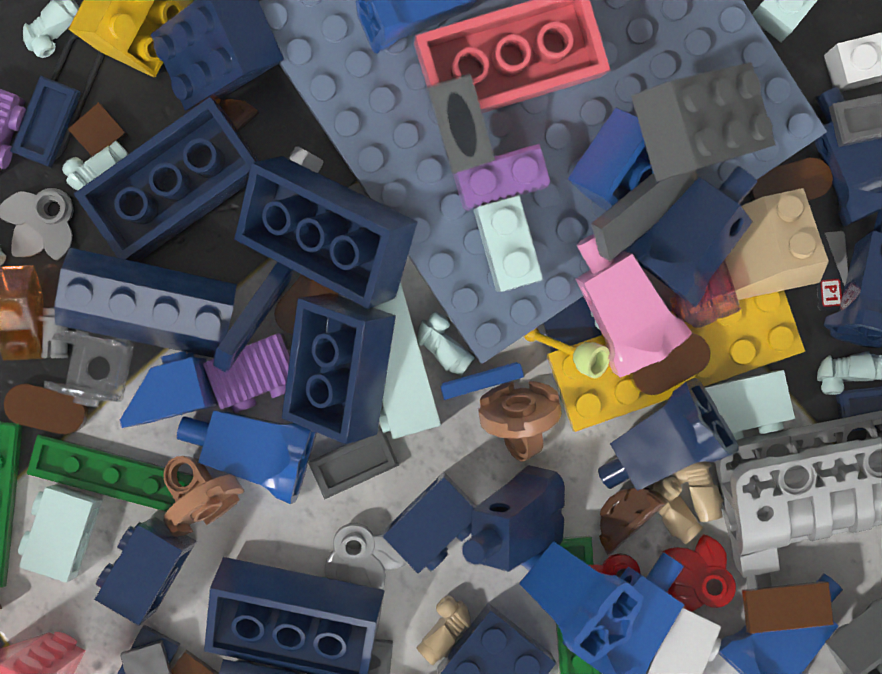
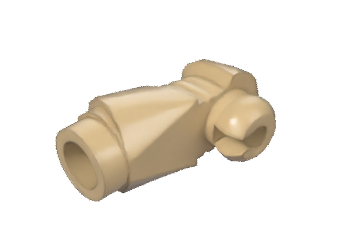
M708 461L694 463L673 474V478L677 479L680 484L689 482V489L699 522L713 521L723 517L721 511L723 499L709 473L708 468L712 465Z
M666 477L653 483L650 489L658 491L669 501L659 511V514L662 516V521L670 535L675 536L677 539L679 538L684 544H687L703 527L697 522V519L682 497H679V494L682 492L680 482L673 477Z
M445 596L438 602L436 611L442 618L438 620L416 647L431 665H434L443 657L447 658L456 643L455 640L465 626L471 627V616L468 607L463 601L456 602L452 596Z

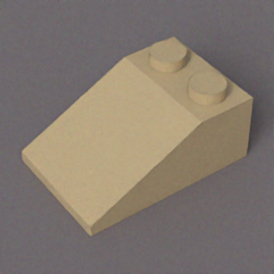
M804 188L764 196L742 205V208L753 222L709 280L706 292L698 303L699 308L820 283L829 261Z

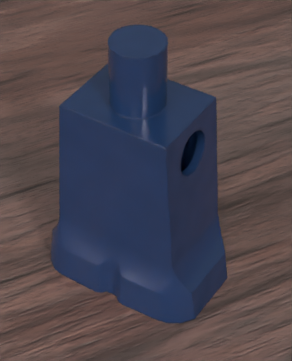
M835 87L816 97L828 124L823 125L827 132L814 140L822 161L831 169L832 185L839 203L838 214L843 227H846L882 209V138L842 147L838 146L829 107L834 103L844 102L845 99L839 87Z
M740 166L733 170L718 189L699 177L648 232L633 242L625 252L633 254L642 268L696 308L706 292L709 280L753 222L740 205V202L756 185L757 180Z
M882 209L877 213L874 231L855 243L839 311L825 317L824 327L830 330V335L835 339L868 348L882 347Z
M693 378L674 390L670 399L661 409L610 443L617 457L599 467L598 474L603 484L609 489L630 479L638 491L694 463L704 461L716 462L739 451V447L733 433L718 412L706 388L697 378Z
M528 465L506 485L472 509V537L465 541L462 546V554L466 561L473 565L481 564L509 572L538 553L546 551L553 541L560 545L564 535L562 509L565 506V486L562 477L556 471Z

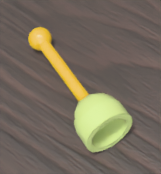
M538 328L524 336L529 342L537 340L572 355L576 368L582 374L591 378L600 377L609 365V349L598 343L584 342L575 348L539 333Z

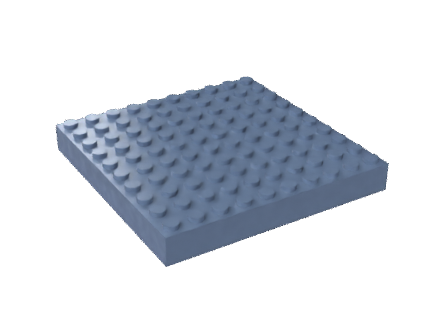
M261 0L259 3L284 58L279 65L368 198L418 222L408 257L478 362L483 364L583 297L575 279L589 271L590 268L576 245L584 238L594 234L591 223L605 213L606 210L587 198L568 180V177L615 108L637 117L631 98L632 95L672 80L752 62L755 74L760 81V92L767 116L772 123V133L776 145L696 170L697 178L701 177L717 189L737 166L745 169L757 180L827 132L743 0H590L610 71L601 78L482 113L494 157L539 144L550 179V183L545 189L519 196L543 280L502 292L496 291L473 211L475 208L472 207L471 210L466 211L462 207L414 42L415 36L531 0H477L467 12L401 38L378 54H375L360 23L356 9V0Z

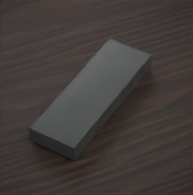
M696 170L657 182L653 173L593 221L591 225L599 255L611 261L655 225L698 179Z

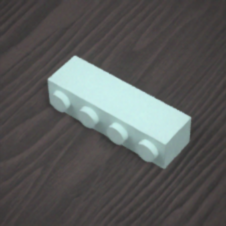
M400 282L396 298L373 307L396 315L382 401L384 407L381 408L379 420L383 433L391 431L393 439L441 426Z

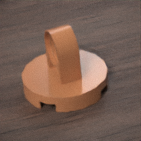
M529 381V388L514 389V382L492 388L481 396L480 409L478 408L481 427L489 434L504 438L505 445L510 454L521 462L542 451V433L557 424L562 414L558 392L550 385L536 381Z
M177 456L171 459L164 469V481L176 503L168 509L163 517V522L171 535L178 537L192 533L193 530L190 524L203 520L208 525L236 505L240 500L238 494L244 493V489L236 476L230 474L213 479L205 465L198 463L199 459L195 457ZM187 463L192 467L193 479L189 485L184 487L178 482L177 472L181 465Z

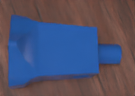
M356 0V9L369 44L375 54H378L401 38L467 12L477 0Z
M213 410L210 423L183 416L177 430V440L203 447L198 463L261 485L270 491L275 498L293 504L299 496L317 432L295 423L281 424L223 410Z
M554 541L545 552L542 551L521 564L529 572L519 584L558 624L564 642L573 653L589 664L605 656L611 649L626 643L631 638L632 626L641 610L644 596L628 582L614 575H605L597 572Z
M663 552L646 578L630 567H627L620 578L628 582L644 596L641 610L633 623L631 638L626 643L611 649L601 659L590 663L592 667L602 674L647 673L652 659L684 604L667 593L684 566ZM563 641L562 643H563L570 651H572V650L568 647V645Z
M824 573L816 581L829 582L831 603L843 591L838 583ZM834 622V625L754 634L748 633L745 625L737 633L726 636L721 640L718 654L739 674H802L824 646L825 641L831 637L839 625Z

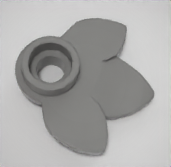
M56 188L44 189L37 195L20 191L1 203L0 218L16 225L11 245L13 256L31 257L45 249L51 258L58 261L67 253L73 239L69 221L74 211L73 202L67 193ZM53 202H57L60 206L59 213L55 216H50L48 214V206Z
M348 523L339 528L335 534L333 542L334 551L326 559L325 574L329 579L383 590L386 578L385 570L403 567L407 562L382 537L383 535H373L371 530L363 524ZM356 540L360 542L361 547L351 549L347 546V542Z

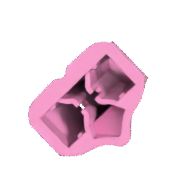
M594 234L584 238L576 245L590 270L575 280L604 336L606 347L610 352L609 365L613 373L622 377L649 364L659 362L689 338L692 332L682 319L675 317L668 310L633 254L622 251L611 261L601 257Z

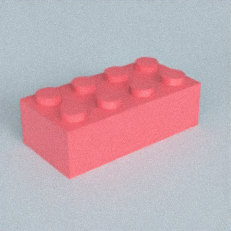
M531 0L415 36L414 42L426 85H433L469 73L472 76L482 113L601 78L610 71L590 0Z

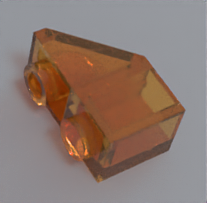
M34 265L0 267V353L3 360L44 359L41 357L43 321H39V316H43V294Z

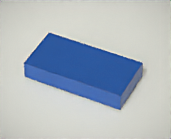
M515 362L445 382L440 387L444 400L523 378L524 374L521 364Z

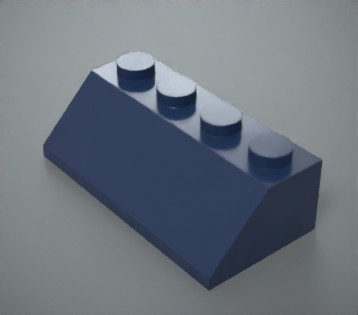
M69 248L60 272L54 306L55 325L215 358L217 347L228 333L237 284Z
M223 557L210 587L204 652L309 674H368L385 590Z

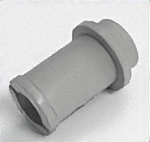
M43 308V316H39V321H43L41 357L68 358V327L55 325L54 308Z

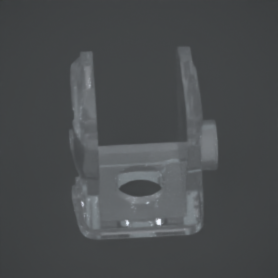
M76 330V332L63 331L53 335V340L74 344L66 383L45 381V388L62 394L74 396L73 403L98 407L99 401L121 402L123 400L133 354L132 342L120 338L113 340L90 336L89 332ZM98 356L104 357L110 364V372L102 380L94 379L88 371L90 361Z

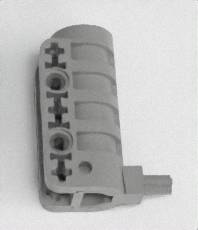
M882 411L738 439L736 441L739 451L735 453H739L743 458L738 462V467L733 469L728 463L733 461V454L715 462L719 492L723 499L722 511L732 542L734 564L742 577H746L747 589L772 587L770 572L780 571L777 548L804 540L815 541L831 537V535L844 532L856 533L871 530L872 527L882 525V432L877 433L874 427L876 425L882 431ZM853 429H866L867 435L865 440L847 442V436ZM819 437L824 442L818 448H809L814 445V438ZM793 441H796L798 445L801 447L798 448L797 451L793 444ZM774 444L786 446V454L782 457L775 458L773 456L766 458V452ZM753 449H755L757 460L751 459L755 457L754 453L752 452Z

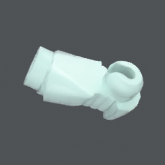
M51 0L40 12L41 15L37 17V20H34L30 25L25 23L23 26V41L27 49L33 51L40 58L52 55L55 51V43L52 40L58 39L71 25L80 8L76 1Z
M115 141L85 161V163L78 157L69 159L63 165L62 170L68 176L67 183L73 189L79 190L129 153Z
M433 312L429 320H422L417 334L419 347L422 345L427 347L446 371L449 370L463 377L476 357L444 333L450 326V321L442 314Z
M869 351L832 359L831 355H829L822 361L817 374V381L822 382V392L828 395H837L844 390L843 382L882 380V355L870 354Z

